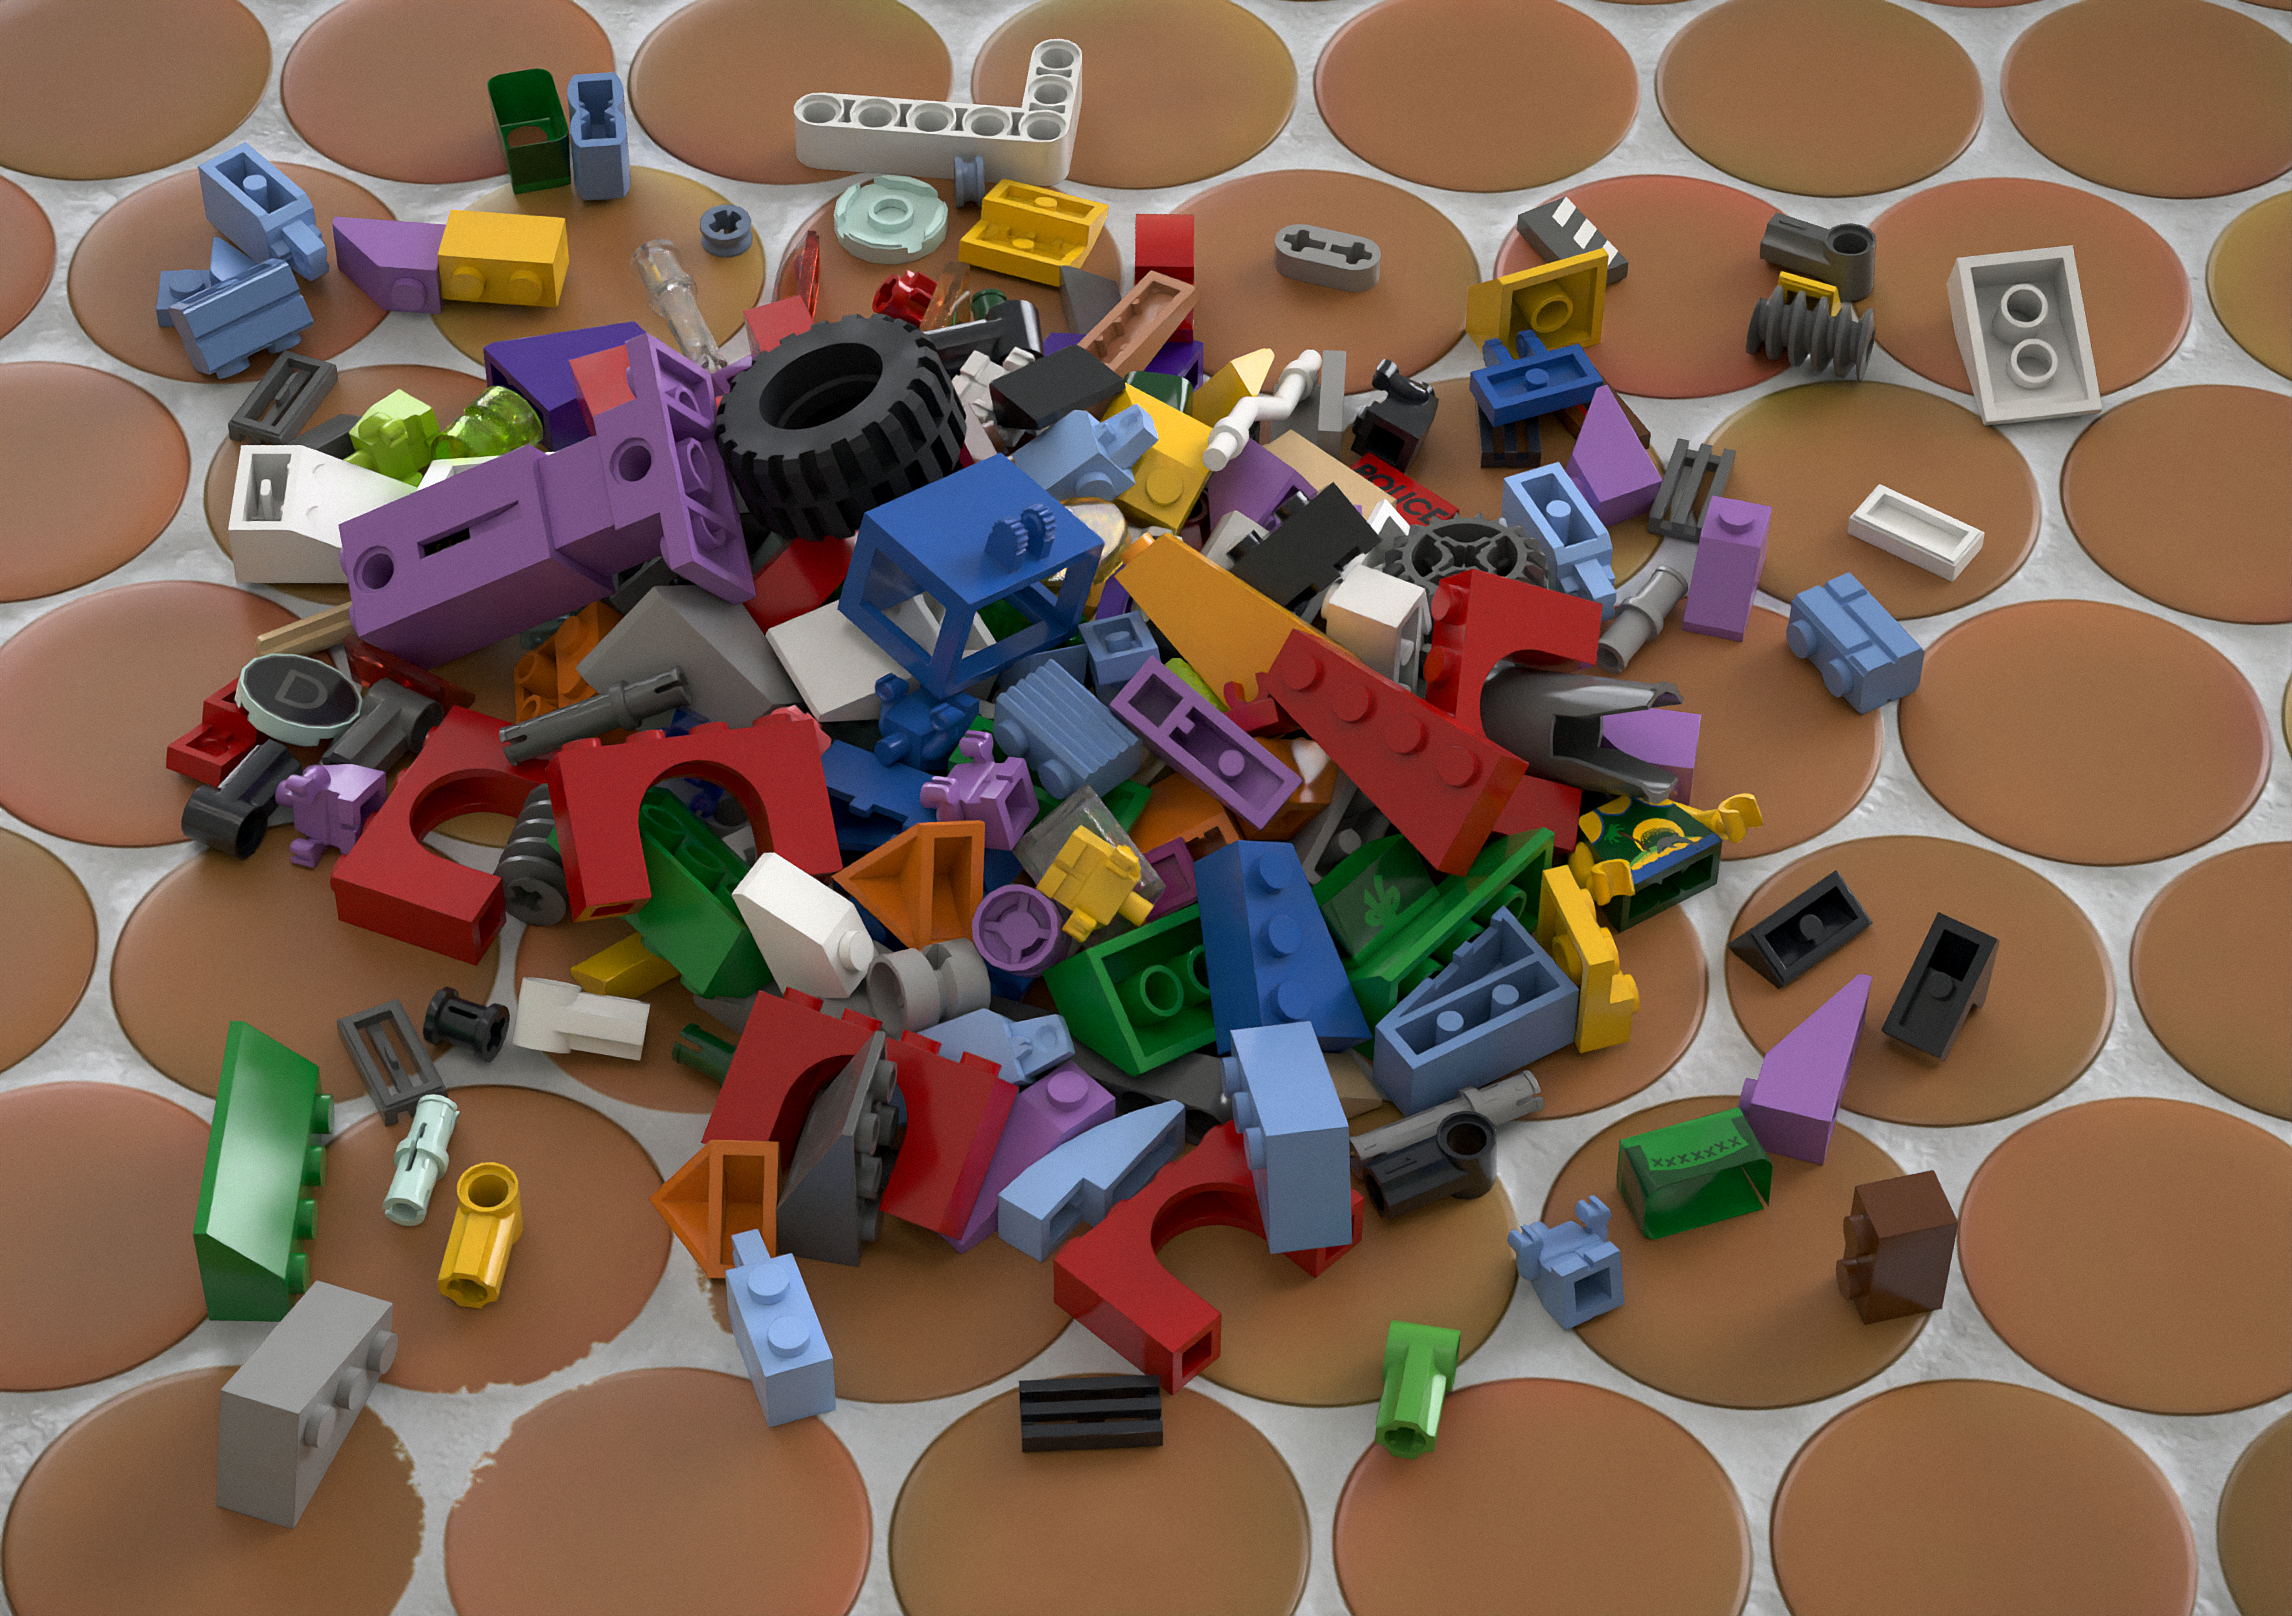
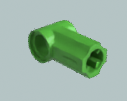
M1391 1320L1384 1354L1382 1381L1385 1382L1376 1419L1375 1442L1387 1448L1392 1456L1417 1459L1421 1454L1434 1452L1445 1393L1452 1392L1455 1381L1461 1340L1460 1330Z

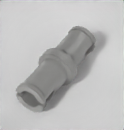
M1660 566L1652 573L1649 581L1635 597L1630 596L1623 600L1616 610V620L1599 639L1596 660L1599 667L1607 672L1618 674L1625 669L1628 661L1644 642H1651L1657 638L1664 628L1663 619L1688 592V584L1681 573L1669 566Z

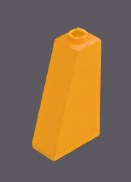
M1147 532L1119 556L1126 566L1114 577L1229 711L1233 709L1227 705L1224 698L1225 683L1233 681L1242 684L1246 701H1253L1258 694L1255 673L1261 671L1268 673L1293 628L1320 637L1364 663L1358 655L1170 533L1162 534L1154 540ZM1284 735L1277 736L1271 739H1281Z

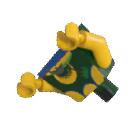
M1582 790L1576 850L1567 854L1566 861L1579 889L1586 888L1590 892L1593 902H1597L1613 927L1621 933L1716 885L1722 842L1729 839L1732 843H1739L1746 837V828H1759L1764 822L1756 799L1750 793L1734 795L1724 800L1718 809L1702 811L1671 801L1668 798L1659 804L1643 801V798L1621 796L1612 800L1606 793Z

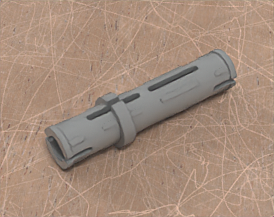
M1529 1070L1519 1072L1518 1075L1479 1090L1473 1088V1086L1460 1089L1453 1100L1356 1137H1349L1350 1152H1355V1155L1350 1156V1167L1359 1179H1363V1164L1436 1135L1439 1124L1452 1113L1460 1111L1478 1112L1486 1116L1494 1126H1498L1531 1112H1539L1544 1107L1543 1098L1540 1096L1533 1098L1532 1095L1541 1092L1540 1086L1534 1075Z

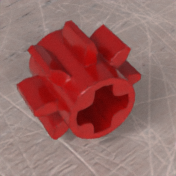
M906 270L903 277L892 274L882 282L874 296L872 309L877 314L888 315L894 319L900 318L918 327L921 332H926L939 327L945 313V304L934 297L941 286L938 282L920 271L913 273L910 270Z

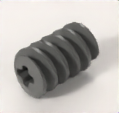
M1777 285L1768 299L1760 297L1757 301L1748 329L1746 353L1755 355L1765 343L1767 358L1777 361L1788 348V358L1791 365L1801 366L1810 354L1812 369L1821 373L1833 359L1835 376L1845 378L1849 375L1856 364L1857 380L1861 383L1870 361L1875 340L1874 310L1867 308L1857 323L1852 321L1851 303L1845 302L1835 317L1830 316L1828 298L1822 296L1813 311L1807 310L1805 292L1799 291L1792 303L1787 305L1784 304L1783 286Z
M547 783L540 784L530 791L523 809L517 818L515 827L509 836L507 846L500 856L499 864L492 874L502 878L506 912L524 923L535 926H552L561 921L567 910L566 904L570 901L561 855L546 841L555 826Z

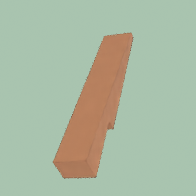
M1151 270L1077 345L1086 349L1122 378L1132 371H1144L1200 299L1198 287ZM1113 397L1082 411H1087L1100 422ZM1024 432L1014 447L1006 446L1008 453L1004 455L1009 456L1036 436Z

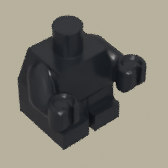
M1386 359L1382 360L1376 368L1375 374L1372 377V386L1377 390L1386 391L1388 393L1387 397L1382 403L1374 400L1370 407L1363 406L1357 413L1352 425V432L1356 437L1350 450L1362 457L1370 452L1403 474H1406L1416 461L1435 418L1439 399L1435 397L1434 389L1429 384L1416 382L1399 374L1397 365L1393 361Z

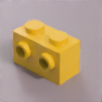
M451 209L437 255L442 299L557 308L569 265L565 218Z

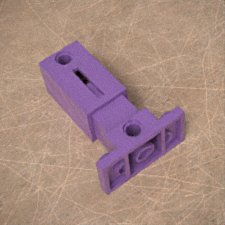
M646 332L625 341L630 364L626 369V379L635 399L593 416L597 435L550 455L543 453L530 444L524 445L338 524L342 543L339 559L342 570L348 578L352 600L349 616L358 637L427 671L615 594L612 575L658 556L664 558L667 566L673 572L734 606L755 598L756 593L732 477L717 450V443L714 439V425L718 409L710 372Z

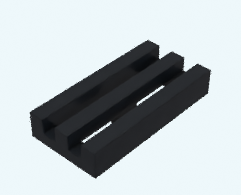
M1475 399L1481 467H1540L1542 451L1538 415L1523 419L1526 452H1518L1515 422L1502 425L1504 452L1494 453L1491 423Z
M1159 1375L1019 1381L1022 1452L1163 1446ZM1147 1417V1420L1144 1421L1105 1422V1419ZM1077 1421L1076 1424L1035 1425V1422Z

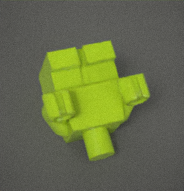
M398 389L371 406L352 428L349 436L355 453L345 458L344 461L418 488L423 479V475L418 470L432 463L433 460L446 459L449 457V453L442 434L438 433L440 428L433 408Z

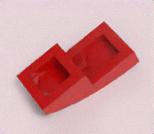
M238 677L203 701L202 723L167 746L166 769L218 787L257 745H264L271 736L256 729L247 720L249 711L244 706L239 709L235 702Z

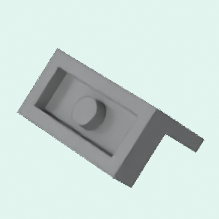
M1323 350L1321 385H1316L1306 399L1299 401L1286 420L1271 421L1270 443L1292 429L1341 462L1346 351ZM1279 383L1274 385L1273 397L1279 389Z

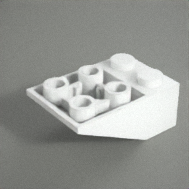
M241 445L228 527L236 583H348V578L342 570L339 559L342 543L338 524L414 493L417 487L302 445Z
M927 591L882 611L884 615L931 656L933 655L946 608ZM839 600L768 629L765 637L817 722L879 719L881 700L876 695L875 682L888 673H893L909 683V690L905 695L911 694L920 686V682L837 610ZM977 611L962 659L997 643ZM998 674L962 691L986 701Z

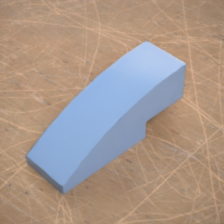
M1171 1100L1133 1111L1095 1126L1061 1144L1029 1166L998 1194V1238L1043 1263L1082 1221L1093 1227L1098 1225L1117 1202L1122 1199H1131L1152 1182L1157 1172L1165 1164L1174 1161L1185 1149L1186 1106L1176 1100Z

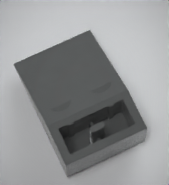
M876 1030L810 1109L776 1209L779 1254L786 1255L792 1253L796 1257L859 1268L867 1241L876 1243L879 1239L884 1218V1212L878 1210L881 1203L880 1199L883 1190L887 1187L900 1150L891 1149L898 1128L899 1108L889 1105L896 1085L897 1063L887 1061L886 1032Z

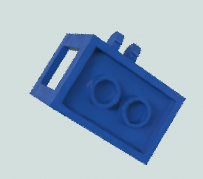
M1000 452L865 512L837 610L942 701L1012 667L1014 663L1029 655L1044 652L1075 637L1106 541ZM1067 568L1058 597L1039 582ZM927 591L946 608L933 655L931 656L884 615L882 611ZM1004 598L1034 624L962 659L976 610Z

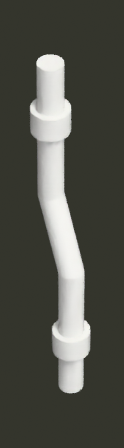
M1306 350L1301 353L1297 360L1290 362L1280 375L1278 380L1279 389L1274 397L1241 398L1229 416L1220 419L1211 430L1208 437V448L1203 455L1204 466L1211 471H1220L1230 459L1236 458L1241 454L1249 440L1248 430L1254 421L1286 420L1298 402L1306 399L1315 388L1318 381L1317 372L1322 364L1320 354L1314 350Z

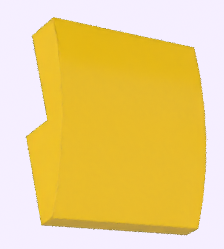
M1003 178L983 198L981 219L960 240L958 261L1060 288V266L1066 265L1077 269L1082 267L1107 219L1109 205Z

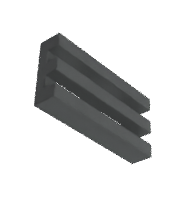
M283 350L229 421L230 439L241 442L245 436H250L251 445H265L266 442H270L271 445H284L295 439L337 383V366L329 362ZM295 369H300L290 384H285ZM275 397V404L261 422L257 421Z
M1678 438L1649 515L1647 532L1699 543L1712 495L1724 496L1734 468L1736 451L1724 448L1722 456L1712 455L1713 446L1701 443L1698 451L1689 449L1690 440ZM1684 466L1692 467L1673 522L1666 521L1665 518ZM1705 472H1715L1697 526L1686 525Z
M399 999L336 1020L338 1035L386 1127L399 1122L398 1113L407 1110L411 1118L414 1117L417 1103L425 1095L435 1094L448 1098L447 1089ZM389 1019L423 1085L412 1086L379 1022ZM365 1029L398 1092L397 1094L391 1096L357 1030Z

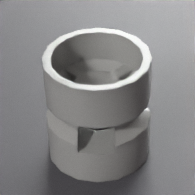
M965 937L924 946L921 952L912 948L876 956L868 967L867 995L871 1012L875 1019L883 1022L880 1030L886 1032V1037L898 1040L901 1039L904 1029L917 1033L982 1008L989 1010L991 993L987 967L977 947Z

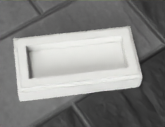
M1880 484L1849 517L1847 530L1848 534L1951 582L1957 578L1982 549L1985 534L1983 531Z

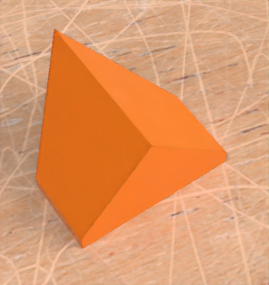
M969 820L917 823L831 877L909 949L915 948L921 952L924 946L963 937L972 941L975 945L972 933V920L978 905L983 900L985 822Z
M710 1140L648 1198L705 1272L706 1278L726 1279L725 1271L735 1268L731 1235L758 1229L770 1258L778 1257L776 1209L783 1191L780 1142Z

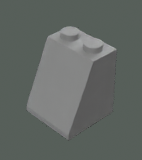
M699 585L654 586L575 667L581 677L599 694H603L609 691V686L612 683L626 680L631 684L668 671L672 667L679 665L689 681V684L682 686L684 691L687 689L692 690L693 704L680 706L643 719L641 727L636 729L638 732L663 730L666 738L690 735L689 730L691 728L710 722H727L729 730L753 727L752 722L754 720L771 715L775 709L796 705L802 711L807 706L772 646L744 605L740 603L734 606ZM687 778L698 784L711 783L702 779Z

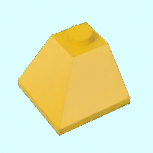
M1604 248L1469 286L1465 331L1481 353L1484 341L1494 338L1499 339L1513 360L1520 359L1516 351L1515 340L1518 332L1529 329L1536 333V337H1539L1547 351L1578 343L1582 348L1601 343L1609 254Z
M1125 383L1126 388L1113 397L1100 423L1137 403L1151 415L1159 441L1142 454L1131 467L1136 484L1102 508L1139 528L1145 529L1150 526L1172 530L1173 535L1178 536L1213 472L1207 469L1203 463V455L1208 448V437L1213 428Z

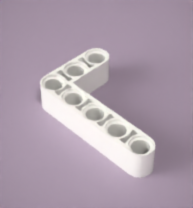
M1049 39L1035 46L1031 56L1022 108L834 93H811L797 100L794 105L796 157L800 163L816 169L954 179V157L961 156L963 161L972 162L975 156L982 155L985 182L999 183L1005 178L1033 186H1051L1060 183L1067 177L1070 170L1081 109L1082 51L1077 44L1064 39Z

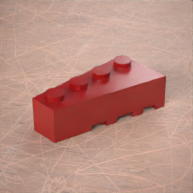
M1293 628L1261 685L1436 870L1465 877L1527 770L1529 763L1326 640Z

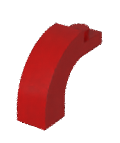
M1136 214L1135 286L1151 270L1194 286V214ZM1194 307L1166 342L1193 343Z
M859 530L855 531V536L839 540L834 536H825L823 542H807L799 538V536L795 540L788 538L752 577L756 597L742 604L764 636H766L768 629L816 610L847 576Z

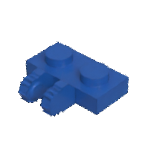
M1529 329L1518 332L1515 338L1516 351L1520 358L1517 360H1513L1499 339L1494 338L1484 341L1482 353L1485 367L1487 368L1470 373L1469 390L1492 426L1496 427L1590 402L1596 389L1603 386L1604 380L1579 343L1547 351L1539 337H1536V333Z

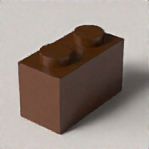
M1934 1170L1855 1186L1851 1214L1844 1217L1843 1233L1846 1244L1843 1259L1837 1260L1836 1277L1842 1296L1845 1300L1853 1299L1864 1325L1934 1311L1943 1307L1958 1220Z

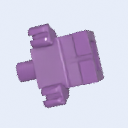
M968 730L965 733L968 738H961L959 748L965 757H973V762L957 764L947 777L934 776L931 779L933 782H925L921 788L920 802L924 808L937 809L936 818L938 822L969 820L985 822L984 848L1012 851L1024 834L1025 829L1029 827L1040 811L1025 758L1008 757L1004 763H995L992 754V735L987 732Z
M316 764L307 767L303 771L302 776L293 774L287 780L281 781L276 789V803L293 808L295 830L307 835L308 839L297 838L293 840L290 845V852L295 853V855L290 857L291 862L314 868L318 865L321 855L331 845L339 847L342 854L348 855L360 838L367 817L373 811H379L386 801V773L354 764L322 766Z

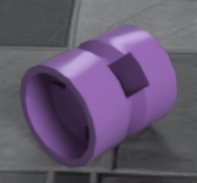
M1022 884L1004 885L990 892L978 905L972 920L973 940L980 955L991 965L1022 978L1042 977L1041 971L1067 958L1072 944V937L1061 930L1069 919L1065 910L1052 898Z

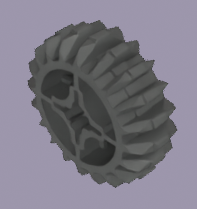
M1455 512L1453 519L1441 520L1431 516L1427 527L1418 524L1410 525L1408 536L1394 537L1393 548L1385 552V561L1382 564V573L1425 588L1432 629L1428 635L1423 633L1424 644H1432L1434 619L1431 614V604L1440 579L1473 568L1548 589L1549 565L1546 563V554L1540 549L1539 539L1527 537L1524 526L1508 528L1505 517H1499L1493 521L1484 520L1481 512L1474 518H1461L1457 512Z

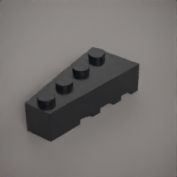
M1332 482L1312 494L1309 498L1302 489L1290 497L1272 513L1280 522L1262 538L1255 530H1252L1226 553L1233 562L1226 570L1294 614L1297 611L1296 608L1304 601L1308 602L1339 578L1344 571L1343 567L1351 560L1363 553L1366 555L1383 540L1338 486ZM1149 618L1145 623L1158 646L1161 663L1165 665L1172 658H1181L1189 664Z

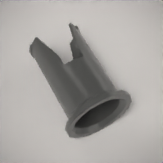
M1499 660L1487 675L1480 697V717L1485 736L1528 762L1529 766L1524 773L1525 775L1585 791L1643 798V801L1656 804L1669 798L1670 792L1678 782L1676 775L1621 750L1600 748L1604 727L1603 716L1682 704L1684 698L1678 691L1677 685L1662 681L1658 684L1516 667L1514 663Z

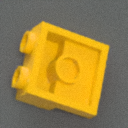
M1568 865L1543 870L1536 942L1579 988L1574 1037L1579 1053L1630 1042L1632 1015L1639 1012L1640 1009L1639 994L1633 977L1630 974L1623 975L1620 970L1618 951L1607 927H1599L1596 921V910L1592 896L1586 888L1579 889Z

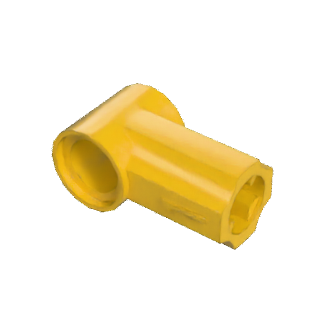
M485 1162L471 1166L461 1175L457 1183L459 1205L437 1285L441 1295L449 1297L458 1306L482 1309L485 1304L498 1300L512 1245L523 1232V1215L518 1180L514 1172L507 1166L495 1162Z

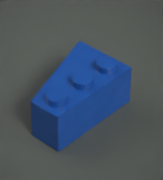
M837 739L821 756L843 869L888 842L893 834L899 835L917 823L938 822L936 818L937 809L924 808L920 802V792L925 782H933L931 779L934 775L899 762L884 765L877 759L875 753ZM1024 834L1012 851L984 848L983 891L989 894L1004 885H1010L1032 859ZM835 880L833 881L836 889H844Z
M1237 840L1193 863L1218 1055L1231 1056L1230 1030L1311 1021L1322 1052L1341 1053L1372 1039L1370 1030L1292 843Z

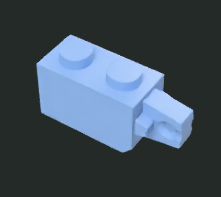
M247 142L198 166L206 219L255 262L260 264L271 258L285 260L291 269L309 281L329 272V264L326 262L327 248L323 243L322 233L316 227L314 207L307 194Z
M1136 403L1101 423L1087 411L1073 410L1011 455L1017 466L1083 521L1136 484L1131 467L1159 439L1151 415Z
M1556 462L1504 478L1501 517H1505L1508 528L1524 526L1527 537L1539 539L1540 549L1546 554V563L1551 569L1548 589L1603 604L1601 622L1614 619L1615 610L1613 605L1616 602L1617 592L1612 586L1615 584V576L1611 569L1613 547L1609 533L1560 463Z
M982 1008L917 1032V1034L942 1043L938 1056L959 1063L963 1052L966 1051L1002 1065L998 1078L1019 1087L1016 1097L1037 1082V1075L1075 1055L1073 1041L1070 1037L1064 1017L1058 1014L1015 1022L1003 1015ZM896 1082L890 1105L899 1108L898 1126L907 1128L906 1104L900 1087Z
M758 1229L731 1235L735 1268L725 1271L728 1314L733 1334L768 1427L836 1410L833 1357L793 1254L770 1258Z

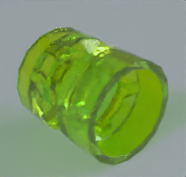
M491 386L479 394L464 409L465 416L461 415L454 419L433 439L430 446L432 460L501 456L527 444L537 448L543 439V427L537 413L521 396L507 388Z

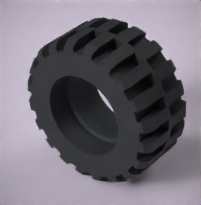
M873 313L870 318L865 319L859 314L842 316L841 321L829 323L827 320L810 325L811 330L797 336L794 332L779 340L780 345L770 352L762 351L752 359V367L746 372L740 371L732 380L730 393H724L719 403L714 425V439L717 443V450L747 509L761 526L783 537L795 540L799 536V538L807 542H823L825 536H834L838 540L855 536V531L860 530L865 512L942 479L944 472H952L958 461L960 449H963L967 431L964 407L933 341L927 334L921 332L918 327L900 318L894 319L888 315Z

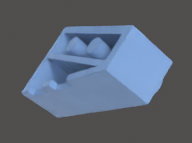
M1503 905L1491 916L1490 926L1471 944L1465 941L1453 952L1452 962L1433 980L1427 977L1376 1025L1372 1078L1405 1117L1453 1100L1460 1089L1468 1086L1478 1089L1573 1043L1579 988Z
M1311 1021L1230 1030L1231 1057H1224L1220 1060L1222 1087L1225 1098H1232V1111L1237 1134L1243 1133L1246 1161L1249 1170L1252 1172L1270 1254L1352 1244L1349 1125Z

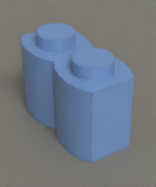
M614 72L574 75L568 84L567 97L576 190L583 200L624 198L630 189L631 175L622 82Z

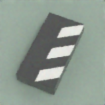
M1567 197L1518 214L1517 231L1547 263L1604 248L1609 254L1606 285L1627 278L1629 262Z

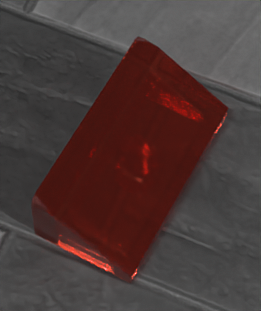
M808 230L778 269L771 301L773 303L801 295L813 321L821 277L819 235H817L816 231Z
M349 633L343 638L352 681L368 689H371L380 679L388 678L442 704L444 718L454 705L469 709L475 702V694Z

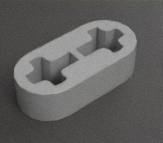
M1304 224L1286 226L1275 235L1274 266L1283 276L1349 292L1366 291L1374 287L1379 281L1381 251L1379 246L1372 240Z

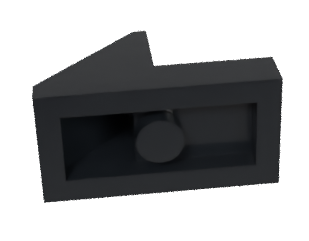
M1938 912L1881 1031L1945 1062L1971 1006L1982 1009L1985 1003L2000 941L1993 936Z

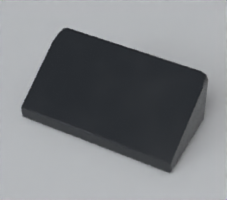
M1079 345L1067 346L989 383L997 425L1005 428L1037 431L1058 422L1073 410L1087 409L1121 393L1126 388L1122 377Z
M1835 870L1727 945L1737 957L1776 988L1780 989L1873 924V922L1839 872Z

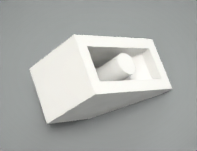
M763 853L731 894L782 994H784L787 986L814 997L849 998L867 974L872 959L879 956L854 904L776 853Z

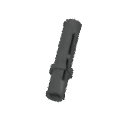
M677 665L668 671L631 684L626 680L612 683L609 686V691L512 726L507 725L500 728V741L502 743L510 741L512 745L503 748V751L510 764L517 766L524 761L561 749L562 745L571 741L592 738L620 727L625 731L641 727L643 719L680 706L693 704L692 690L687 689L684 691L682 686L689 684L688 678L683 669Z

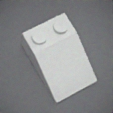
M2073 245L1957 258L1946 285L1955 337L1984 426L2101 413L2102 404Z

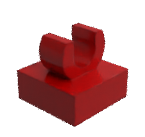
M1266 672L1255 673L1258 694L1251 702L1246 701L1242 684L1233 681L1225 683L1224 698L1227 705L1233 710L1223 714L1252 738L1265 736L1267 739H1271L1302 729L1261 685L1267 675Z

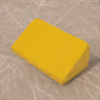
M1263 348L1226 364L1193 393L1192 418L1213 428L1220 419L1229 416L1241 398L1257 397L1275 356L1270 348Z
M639 932L630 935L570 968L571 976L587 993L636 999L681 973L668 960L662 959L648 951L641 943L642 935Z

